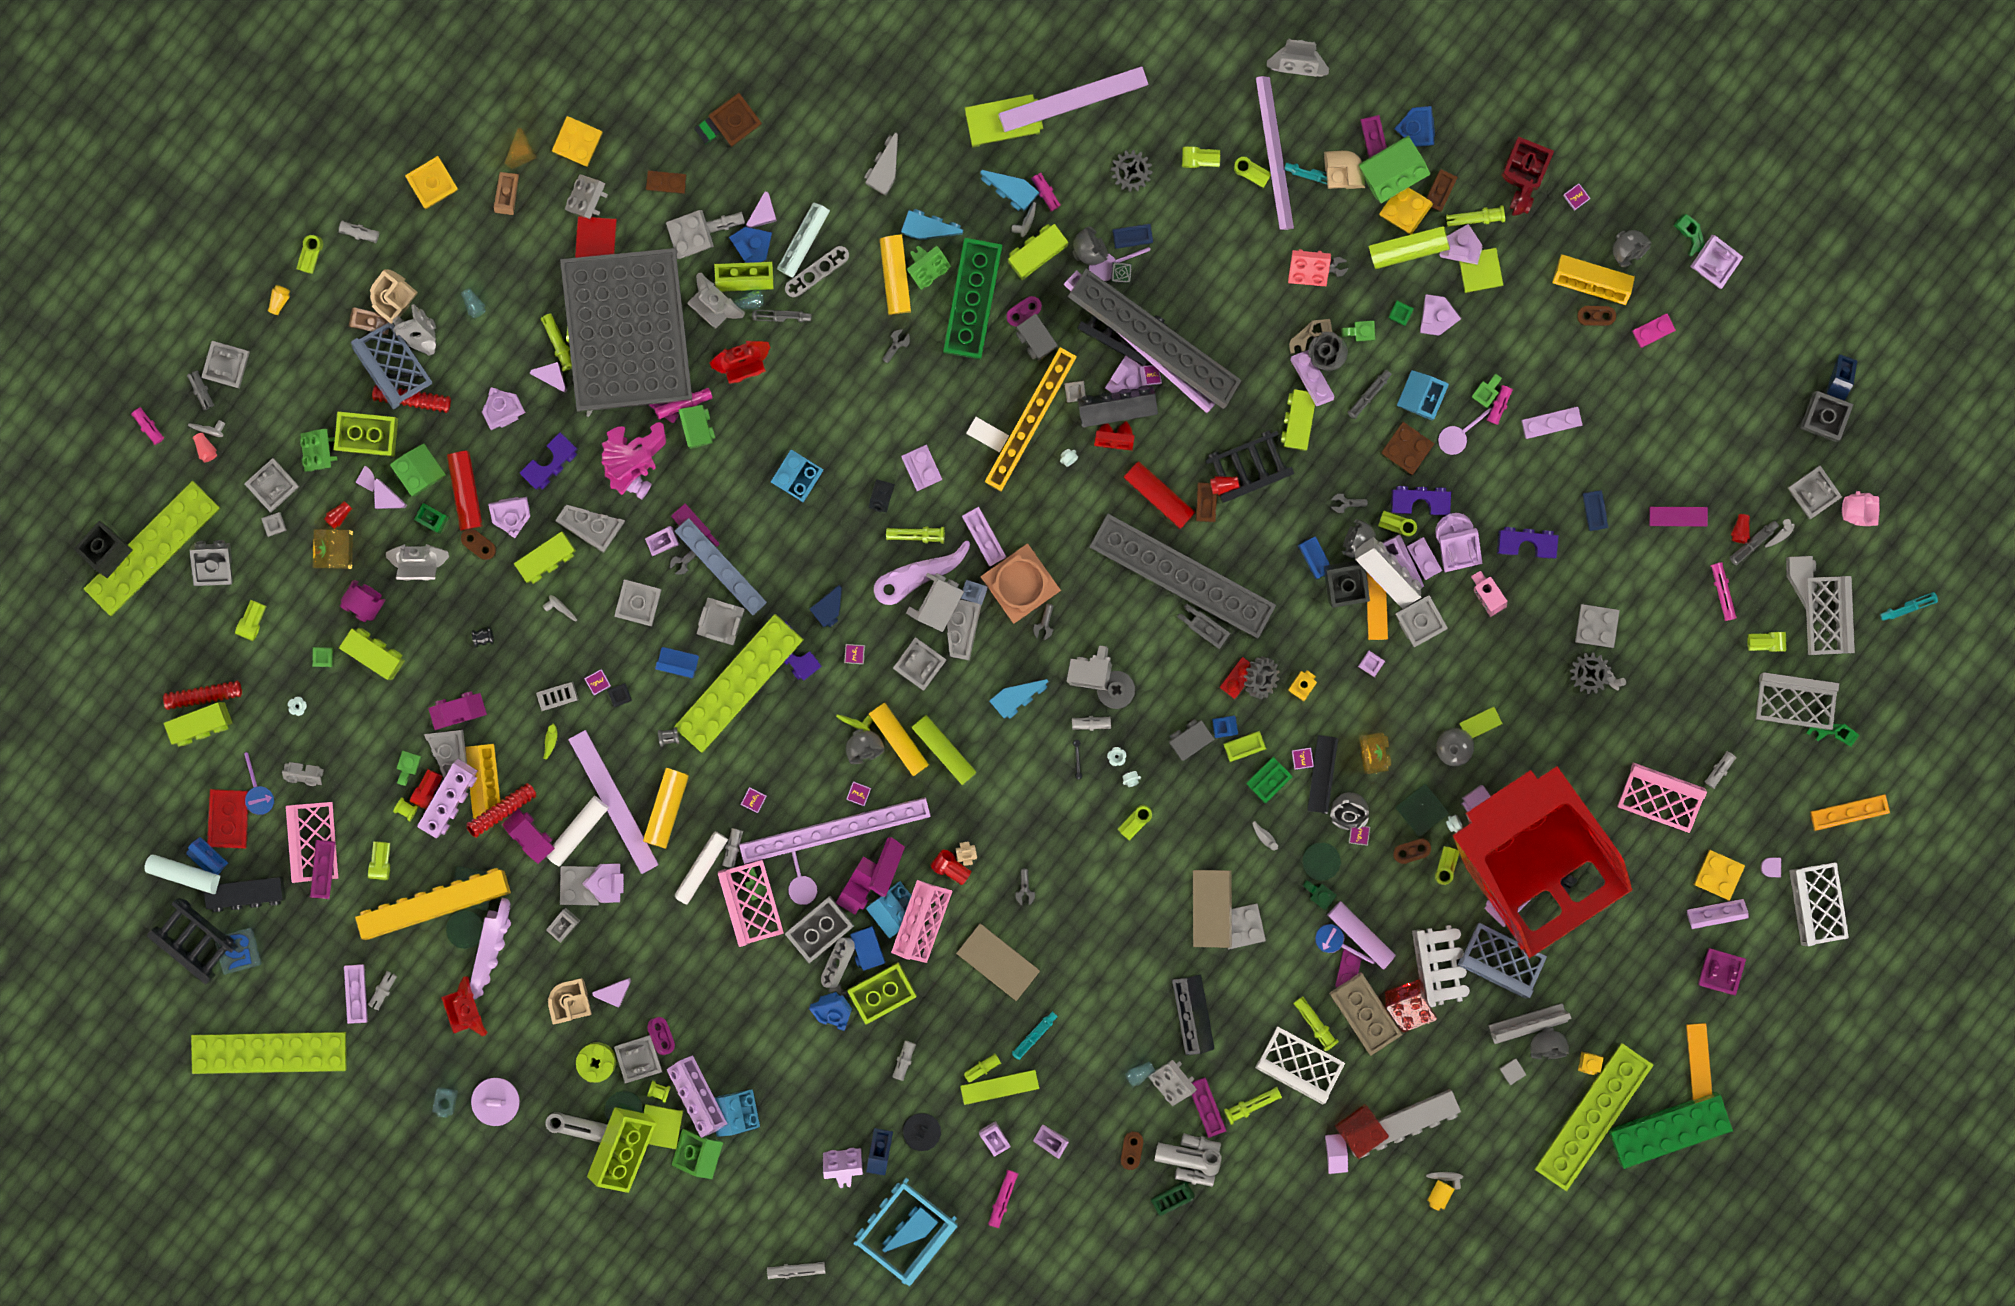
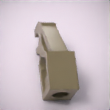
M1330 319L1311 321L1300 333L1291 339L1289 343L1290 354L1295 353L1294 347L1296 345L1301 347V352H1305L1307 339L1311 336L1315 338L1322 335L1318 332L1315 334L1312 332L1313 325L1320 324L1321 333L1332 332Z

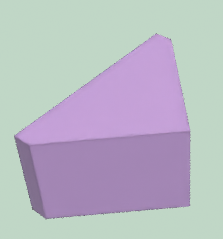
M766 191L746 224L749 228L777 221L770 195Z
M558 362L531 370V375L566 393L567 387Z
M380 479L374 481L376 509L405 508L407 506Z
M671 526L645 538L652 556L680 545Z
M628 978L593 992V996L619 1008L631 983V979Z
M996 1121L979 1131V1135L994 1157L1011 1147Z
M1045 1125L1041 1126L1033 1140L1058 1159L1069 1143L1066 1137Z
M1345 1134L1325 1135L1329 1174L1348 1172Z

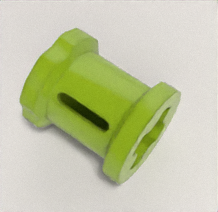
M401 797L393 812L395 814L398 812L407 817L408 821H411L417 812L418 806H412Z
M652 1081L647 1097L653 1096L662 1099V1102H666L671 1087H665Z

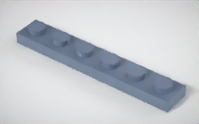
M689 518L675 530L676 534L752 615L767 603Z

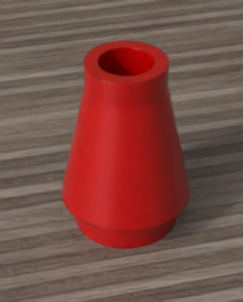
M1215 476L1214 479H1210L1213 494L1220 495L1239 488L1237 477Z
M343 501L340 505L326 513L327 516L324 520L333 529L340 527L352 508Z
M1738 515L1731 533L1733 542L1745 544L1750 539L1749 515Z

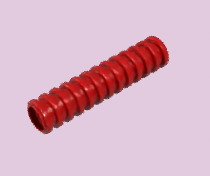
M375 385L372 394L373 401L379 400V402L385 401V403H388L378 386ZM402 388L397 389L400 396L408 391V389H405V391ZM419 391L399 404H403V406L409 405V407L414 406L415 408L419 406L421 409L425 407L427 410L431 408L433 411L437 409L439 412L443 410L447 413L450 409L451 398L450 396L444 397V395L438 396V394L432 395V393L426 394V392L422 394Z
M237 680L235 683L229 682V684L205 686V688L188 689V691L182 690L181 693L179 691H176L175 694L170 692V695L164 693L163 702L165 708L170 710L171 708L176 709V707L182 708L183 705L185 707H188L189 704L194 706V703L199 705L200 702L205 704L206 701L211 703L212 700L214 702L218 701V699L222 701L224 698L228 700L230 697L232 699L235 696L241 697L242 688Z
M526 783L524 787L521 786L519 790L511 793L510 797L506 796L505 800L502 799L500 803L492 806L491 810L487 809L486 813L483 812L481 816L478 815L476 819H472L471 822L467 823L469 833L474 837H478L479 834H483L484 831L492 828L493 824H497L498 821H502L503 818L511 815L512 811H517V808H521L522 805L536 798L534 788Z

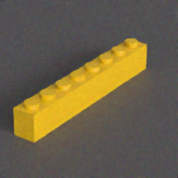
M1061 347L1059 348L986 478L985 483L1002 492L1077 356Z
M494 868L488 870V874L480 876V874L472 875L465 882L457 880L452 882L449 887L439 886L433 888V892L428 894L420 892L414 895L415 898L409 900L402 898L396 901L397 904L391 906L388 903L378 906V910L372 912L371 909L362 911L360 916L355 917L361 939L369 940L510 894L511 891L505 871Z

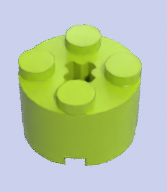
M600 1042L586 1045L576 1058L577 1071L588 1082L604 1081L613 1073L616 1066V1055L613 1049ZM593 1058H595L596 1060L599 1059L601 1061L598 1064L599 1067L597 1065L592 1064V1062L594 1061Z

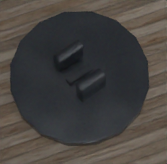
M917 1113L906 1121L903 1129L904 1139L912 1149L928 1151L939 1142L941 1126L932 1115Z

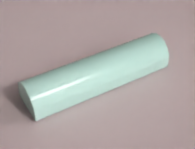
M817 203L812 204L777 270L791 278L794 277L829 214V209Z
M150 855L145 863L146 873L216 894L220 875L157 855Z

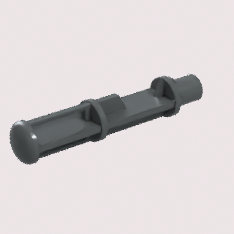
M754 309L752 312V319L754 321L784 322L786 318L798 319L802 323L803 321H811L812 314L802 311ZM757 311H770L773 314L757 313ZM757 317L773 318V320L757 319Z
M1385 370L1382 375H1378L1375 382L1361 395L1356 404L1347 411L1351 418L1357 419L1360 412L1371 402L1379 390L1387 384V380L1392 375L1388 370Z
M1773 521L1769 525H1765L1754 537L1730 556V561L1734 565H1738L1774 533V530L1779 527L1778 523Z

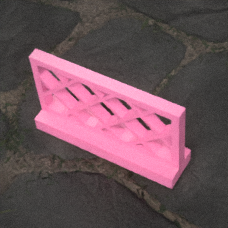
M1633 762L1617 807L1690 833L1701 803L1707 794L1706 789ZM1633 777L1641 779L1644 786L1633 790L1631 786ZM1654 784L1660 786L1662 792L1651 796L1648 787ZM1646 788L1650 798L1639 802L1635 793ZM1671 791L1677 792L1680 799L1669 803L1666 794ZM1633 794L1637 804L1632 806L1624 805L1625 798ZM1664 795L1668 804L1657 809L1653 799ZM1690 797L1697 799L1695 807L1687 809L1684 800ZM1652 801L1655 810L1649 813L1644 812L1641 805ZM1682 802L1686 811L1675 815L1671 806ZM1669 807L1673 817L1668 819L1661 818L1659 811ZM1688 814L1690 819L1688 826L1680 825L1677 818Z
M332 802L286 806L292 883L312 881V877H303V868L307 864L313 867V864L309 861L314 857L315 852L307 860L301 855V850L307 844L315 851V848L308 843L315 834L324 841H328L331 837V841L335 842ZM329 806V815L325 820L316 814L320 807ZM313 807H317V808L314 810V812L310 809V808H313ZM306 808L312 814L304 822L298 817V809ZM313 815L322 821L316 830H313L306 824ZM328 818H330V825L326 823ZM299 821H301V822L303 823L300 828H299ZM323 824L327 825L331 830V834L326 839L317 833ZM304 825L313 832L307 841L300 837L299 832ZM300 839L304 842L302 846L300 845ZM336 843L333 861L334 875H332V879H338ZM302 859H303L304 861H306V863H305L303 866H302Z
M763 860L718 871L739 947L784 934ZM760 865L762 871L759 879L749 874L751 868ZM739 871L745 876L739 884L733 881L731 873ZM747 876L757 881L752 891L742 886ZM758 883L767 888L764 897L754 892ZM740 888L750 893L746 902L737 897ZM752 894L762 899L757 909L747 904ZM764 901L772 905V911L769 915L759 910ZM745 907L756 911L751 921L743 917L742 912ZM757 913L767 917L763 927L753 922ZM769 919L777 923L779 930L770 932L765 929ZM750 925L760 929L758 936L749 938L748 929Z
M917 880L891 953L905 959L927 963L952 890ZM944 894L943 899L940 901L939 897ZM935 901L936 906L931 909V904ZM937 912V916L934 919L933 915ZM929 920V924L925 927L924 923ZM931 930L929 937H927L926 933ZM922 938L923 942L918 945V940ZM924 948V952L921 957L920 951Z

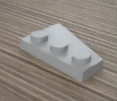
M566 505L557 517L556 522L604 553L625 520Z
M959 600L947 623L951 657L970 661L981 610L980 604Z
M463 730L424 734L444 778L457 759L467 764Z

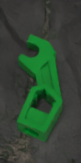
M1682 214L1674 226L1686 238H1691L1692 245L1688 253L1691 257L1696 252L1700 253L1705 246L1700 224L1687 214ZM1689 224H1692L1693 227L1692 234L1686 230Z
M1833 724V730L1809 727L1806 732L1810 735L1812 731L1816 730L1818 732L1817 741L1828 734H1834L1835 738L1850 747L1859 737V734L1846 724ZM1842 728L1849 731L1844 739L1837 735V731H1840Z

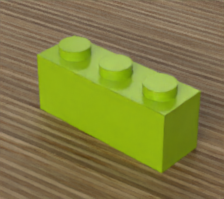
M772 262L714 264L715 286L720 291L774 289Z
M1294 389L1293 394L1289 393L1287 404L1290 405V411L1285 413L1284 423L1287 424L1286 431H1282L1281 442L1284 443L1283 447L1307 451L1315 403L1309 392Z
M560 532L515 562L514 565L526 583L532 582L534 584L542 579L541 575L544 572L548 571V573H551L557 569V564L562 560L567 562L574 557L573 553L576 550L565 533Z

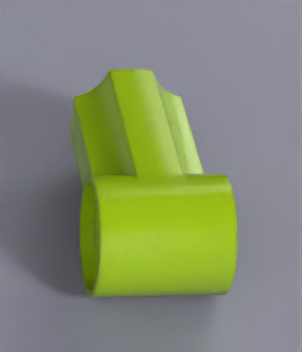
M1183 147L1182 167H1219L1220 150Z
M1247 157L1238 158L1234 164V171L1237 175L1247 178L1264 188L1271 176V172L1251 162ZM1238 163H1247L1248 169L1246 171H1240L1238 169Z
M309 235L304 238L302 252L296 269L313 274L319 253L323 248V240L320 237ZM311 239H316L317 241L315 249L309 247Z
M1383 511L1378 527L1405 537H1411L1417 531V524L1414 520ZM1405 523L1413 525L1411 533L1404 532L1403 525Z
M250 600L244 617L240 619L236 627L235 634L254 641L260 629L259 623L267 606Z
M1786 632L1748 634V651H1786Z
M1144 804L1139 805L1118 828L1121 834L1130 841L1151 820V808ZM1141 809H1146L1149 815L1147 818L1142 819L1138 816V812Z
M373 842L372 860L369 863L368 869L369 879H389L390 843Z
M1443 847L1435 873V880L1438 884L1446 885L1452 882L1459 850ZM1441 871H1446L1449 874V879L1446 882L1441 881L1439 878Z

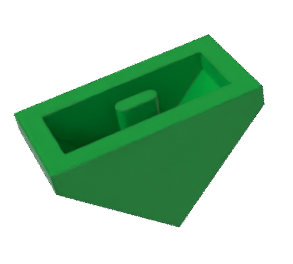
M422 503L414 520L441 534L449 516Z

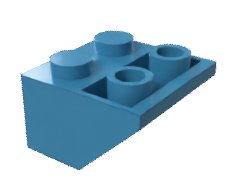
M1411 370L1397 406L1432 421L1435 419L1449 384L1432 376Z
M790 450L771 483L804 502L822 474L823 469Z
M901 881L891 887L886 896H880L866 908L889 938L899 932L912 896Z
M753 1089L715 1097L727 1122V1125L716 1131L717 1137L735 1135L760 1127Z

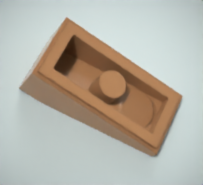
M500 172L494 203L495 213L514 215L519 174Z
M352 308L348 326L373 332L388 323V321L379 313ZM389 329L384 331L383 334L388 335Z

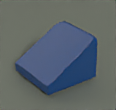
M1235 716L1212 719L1215 738L1238 734Z

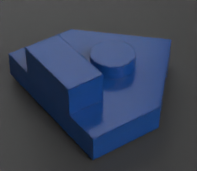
M1432 107L1412 108L1395 127V130L1404 138L1409 136L1415 147L1434 145L1435 129Z
M745 227L729 237L745 263L764 262L767 260L772 237L771 232Z
M835 992L821 996L819 1002L813 1003L809 1007L818 1022L823 1024L829 1023L838 1026L837 1029L845 1031L852 1008L843 995L839 996Z

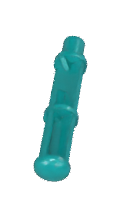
M1286 163L1284 170L1291 172L1293 175L1327 184L1321 181V179L1327 181V176L1323 175V173L1327 174L1325 172L1315 169L1311 171L1299 168L1298 164Z
M1932 592L1906 602L1905 606L1900 609L1892 610L1889 608L1886 612L1881 613L1880 617L1882 621L1897 618L1937 603L1938 597ZM1928 595H1931V596H1932V597H1929V598H1926V599H1924V600H1921V601L1916 602V600H1918V599H1920V598L1926 597V596H1928ZM1932 600L1934 601L1933 603L1919 607V605L1930 602Z
M1052 1011L1048 1017H1044L1038 1026L1026 1036L1024 1041L1012 1051V1055L1020 1060L1047 1029L1053 1025V1021L1058 1016Z

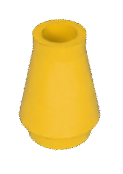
M276 285L272 289L268 312L279 315V312L290 297V290Z

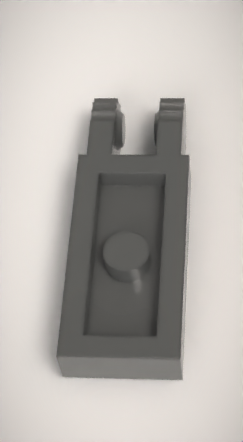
M1185 604V610L1194 614L1195 618L1191 622L1183 614L1179 613L1177 617L1189 625L1190 629L1220 649L1231 633L1200 611L1198 612L1188 604Z

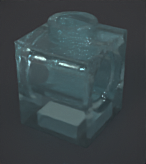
M439 1087L436 1090L432 1112H436L437 1116L448 1118V1115L454 1114L458 1091ZM442 1098H446L449 1101L450 1105L448 1108H443L440 1105Z

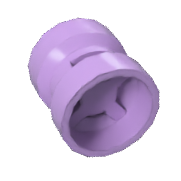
M638 476L626 490L630 493H636L637 497L642 500L652 483L648 481L643 482L641 477Z

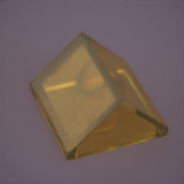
M519 127L504 163L510 169L519 167L537 158L526 133Z

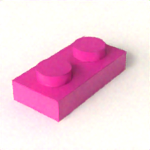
M1665 314L1632 332L1640 348L1676 330L1668 314Z

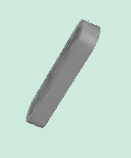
M838 246L792 278L785 286L787 295L792 298L800 296L842 266L849 259L848 250L843 246ZM838 250L840 252L845 251L844 259L838 258L835 261L837 265L834 266L828 257L832 255V258H835ZM823 261L830 263V269L827 272H823L819 268L820 263ZM808 272L815 275V279L811 283H807L804 280V275ZM801 278L802 283L806 287L803 289L801 285L797 288L798 292L796 294L794 292L790 293V285L796 286L799 284L797 279Z

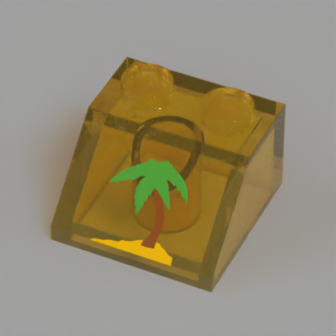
M314 530L313 568L352 569L353 531Z
M1383 732L1359 735L1364 773L1372 774L1389 771L1388 766H1391L1390 755H1386L1385 748L1389 747L1388 737L1384 736Z

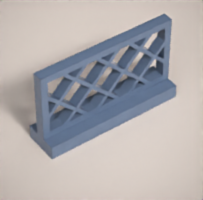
M388 322L363 338H356L351 341V345L392 409L400 406L399 403L431 385L432 381L400 335L396 336L393 330L395 327L393 323ZM389 328L394 333L392 340L382 338L383 332ZM370 339L378 341L376 349L367 348L365 342ZM380 342L391 343L389 352L379 350ZM394 344L403 346V355L392 353ZM377 354L388 356L386 365L376 361ZM390 358H400V367L390 366ZM404 359L413 361V370L402 368ZM388 369L398 371L396 380L389 379L386 376ZM401 372L412 374L410 383L399 381ZM414 375L423 376L425 382L420 385L413 384ZM398 384L409 386L407 393L400 396L397 392Z
M1478 923L1463 957L1459 960L1458 966L1526 999L1530 998L1533 993L1532 989L1547 956L1541 953L1534 955L1540 958V961L1533 968H1531L1528 956L1523 949L1521 950L1523 957L1514 960L1511 949L1515 947L1520 948L1517 944L1518 942ZM1481 929L1487 932L1490 940L1480 943L1478 934ZM1494 940H1504L1506 948L1497 951ZM1491 942L1494 953L1485 956L1481 945ZM1478 946L1482 957L1474 959L1469 954L1472 948ZM1508 951L1511 961L1502 964L1498 953ZM1495 955L1498 966L1492 968L1488 965L1486 958ZM1524 959L1528 969L1519 972L1515 962ZM1512 963L1516 974L1508 976L1505 974L1503 966ZM1529 972L1531 976L1529 985L1522 982L1520 974Z

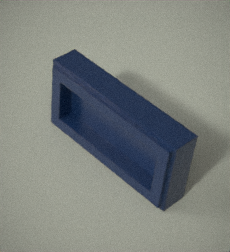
M1151 224L1112 230L1115 249L1153 243Z
M1602 490L1583 493L1588 530L1594 531L1609 528Z

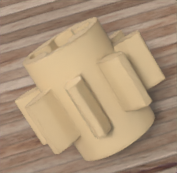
M969 842L960 843V848H956L958 862H963L964 866L972 865V860L977 859L975 845L970 846Z

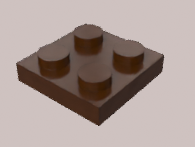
M740 93L708 115L731 147L762 125Z
M1402 422L1381 454L1413 475L1434 443Z

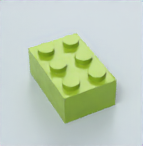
M1048 224L1040 230L1039 236L1036 238L1032 236L1024 242L1025 246L1022 249L1017 247L1009 253L1008 263L1020 279L1023 280L1066 248L1068 241L1055 224L1052 226Z
M337 412L334 450L395 457L398 418Z
M363 628L351 629L339 649L385 679L393 680L405 662L401 658L403 655L395 649H387V644L380 639L374 638L373 640L370 638L371 634Z
M219 702L165 722L164 726L171 744H178V747L193 743L192 739L194 738L196 740L211 736L210 732L212 731L219 733L228 730V725L233 723L225 702Z
M899 962L848 989V993L865 1024L876 1020L917 997Z

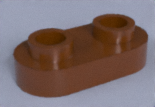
M1584 306L1578 311L1577 320L1584 326H1608L1616 320V312L1609 306ZM1584 313H1588L1590 315V318L1588 320L1583 318ZM1603 313H1607L1609 315L1608 320L1603 319Z
M467 529L462 533V544L478 557L489 560L495 556V545L477 530ZM469 535H473L474 540L472 542H469L467 540V537ZM485 546L489 548L487 554H484L482 551Z
M1416 839L1395 847L1393 857L1401 864L1419 860L1430 854L1431 845L1425 839ZM1419 845L1424 846V850L1422 852H1419L1417 849ZM1401 850L1406 852L1405 857L1399 856Z
M1131 1131L1124 1137L1121 1164L1127 1170H1134L1140 1164L1143 1137L1136 1131ZM1132 1138L1137 1139V1144L1132 1145L1130 1140ZM1129 1157L1134 1158L1132 1164L1127 1163Z

